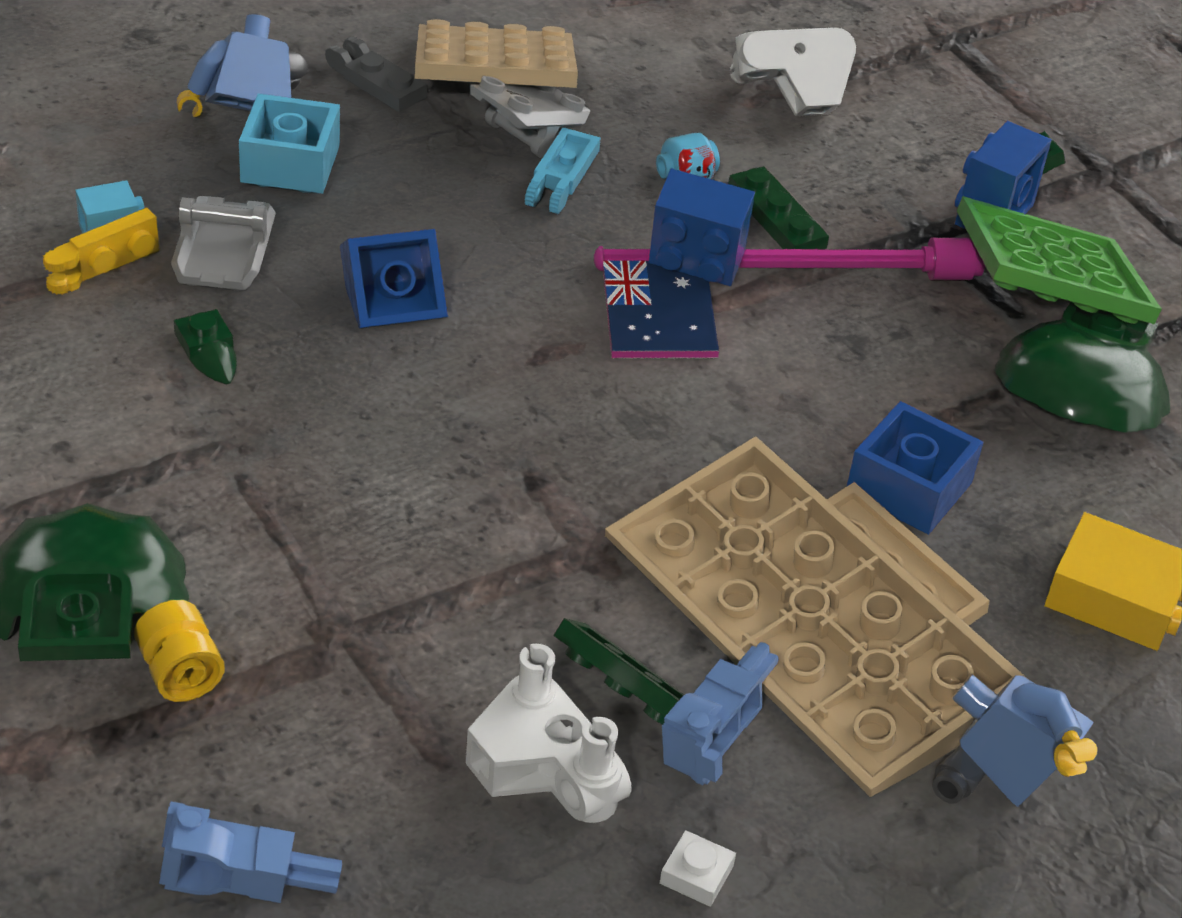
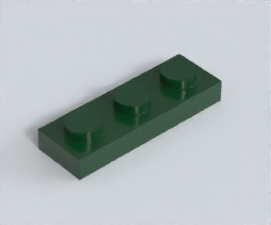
M765 166L729 175V185L755 191L751 215L782 249H827L829 235Z
M564 618L553 635L568 646L565 654L571 660L587 669H592L593 666L597 667L607 675L604 683L608 687L627 698H631L632 694H634L647 704L643 711L662 725L665 723L664 717L685 695L586 623Z

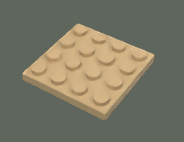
M428 20L427 25L419 24L415 79L480 82L482 76H490L501 80L504 84L577 88L578 70L572 33H565L564 28L555 26L543 27L542 31H527L526 26L519 24L504 25V29L488 28V24L482 22H467L465 27L450 26V22L445 20Z

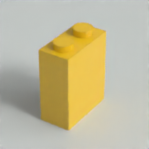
M1084 512L1054 574L1044 606L1158 651L1165 633L1175 636L1182 621V607L1177 605L1179 601L1182 602V549Z

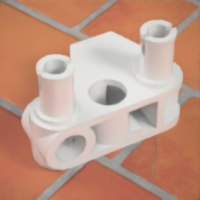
M842 28L769 30L748 32L736 37V51L730 67V71H734L730 74L734 82L746 84L750 80L774 79L795 116L829 115L841 104L856 53L854 38Z
M530 644V659L529 650L526 647L520 652L519 675L509 682L468 728L466 765L492 797L551 791L573 818L590 823L607 820L615 813L618 802L629 797L631 793L629 773L620 757L614 751L618 738V728L613 721L605 717H593V723L591 724L557 682L552 679V670L555 664V654L552 649L543 644ZM560 720L572 721L573 727H565Z

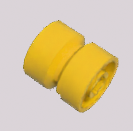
M185 600L163 602L147 610L137 621L134 628L135 641L144 660L149 665V672L159 693L165 699L173 702H186L200 698L210 692L221 681L225 672L224 661L215 642L209 636V630L199 610L193 603Z

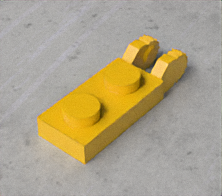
M146 207L69 239L68 243L45 252V255H43V265L45 270L52 272V274L46 277L48 291L56 295H63L68 293V291L72 292L80 288L82 281L160 251L156 215Z

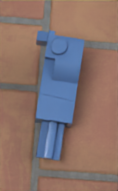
M760 642L757 647L751 646L737 665L720 659L695 692L685 694L664 717L665 723L662 725L665 765L690 776L698 784L704 785L710 781L716 783L723 774L722 756L762 709V682L779 661L777 655L770 653L768 644Z
M170 802L162 847H165L159 881V884L165 885L164 889L195 895H213L224 891L281 903L285 885L336 894L342 860L293 852L292 846L295 832L209 818V809Z

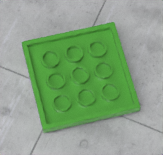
M962 197L957 213L989 271L993 282L998 286L1008 290H1017L1018 287L1032 290L1040 298L1052 302L1058 301V298L1072 301L1080 309L1091 313H1096L1099 309L1113 313L1118 319L1131 324H1136L1138 320L1155 324L1162 308L1115 239L968 197Z

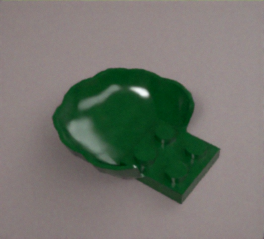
M1072 301L1063 312L1061 320L1039 323L1015 336L1000 352V360L996 363L994 369L1004 386L1021 398L1034 402L1043 409L1062 418L1084 424L1098 425L1110 430L1138 432L1140 430L1156 428L1162 422V417L1168 415L1171 409L1169 391L1161 367L1147 351L1159 323L1151 324L1140 320L1136 324L1127 323L1108 311L1099 309L1096 313L1087 312L1077 307Z
M87 503L56 514L26 518L0 545V639L5 641L12 635L17 617L21 616L18 640L20 662L131 658L133 614L138 612L144 614L154 606L170 600H185L189 602V594L184 584L186 575L184 557L150 516L120 513Z

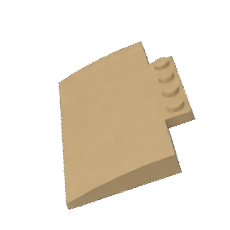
M756 436L605 528V536L735 665H737L751 646L757 647L760 642L769 645L770 653L777 655L779 661L762 682V691L869 797L911 776L960 746L961 737L975 718L952 700V697L972 674L996 694L1014 676H1024L969 627L970 624L988 613L989 599L855 482L826 499Z

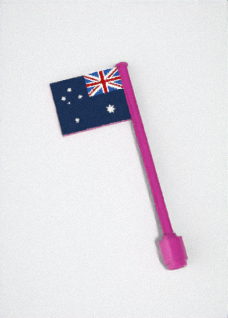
M930 238L928 246H922L921 250L745 249L738 268H921L922 272H927L930 280H972L974 276L983 275L985 264L971 238ZM601 245L595 250L594 264L599 271H603L612 358H718L719 346L709 281L650 264V249H603Z

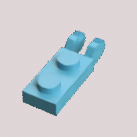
M563 127L534 170V177L526 190L525 205L535 207L539 203L546 187L554 191L549 200L550 212L560 214L566 205L568 195L573 194L600 150L601 138Z

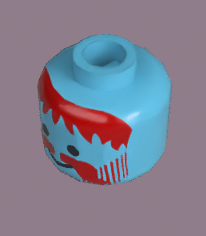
M690 133L668 138L662 145L661 154L656 158L657 171L663 179L667 178L671 168L713 179L715 172L720 166L717 146L712 140H708L701 133Z

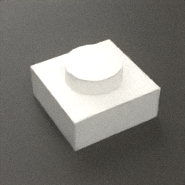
M685 830L662 869L659 884L711 907L734 866L736 853Z

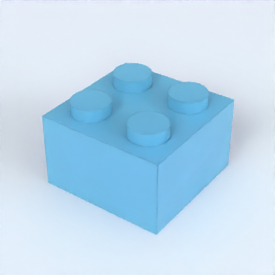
M258 93L239 139L240 182L256 184L261 187H278L298 190L303 193L315 192L323 194L340 146V104Z

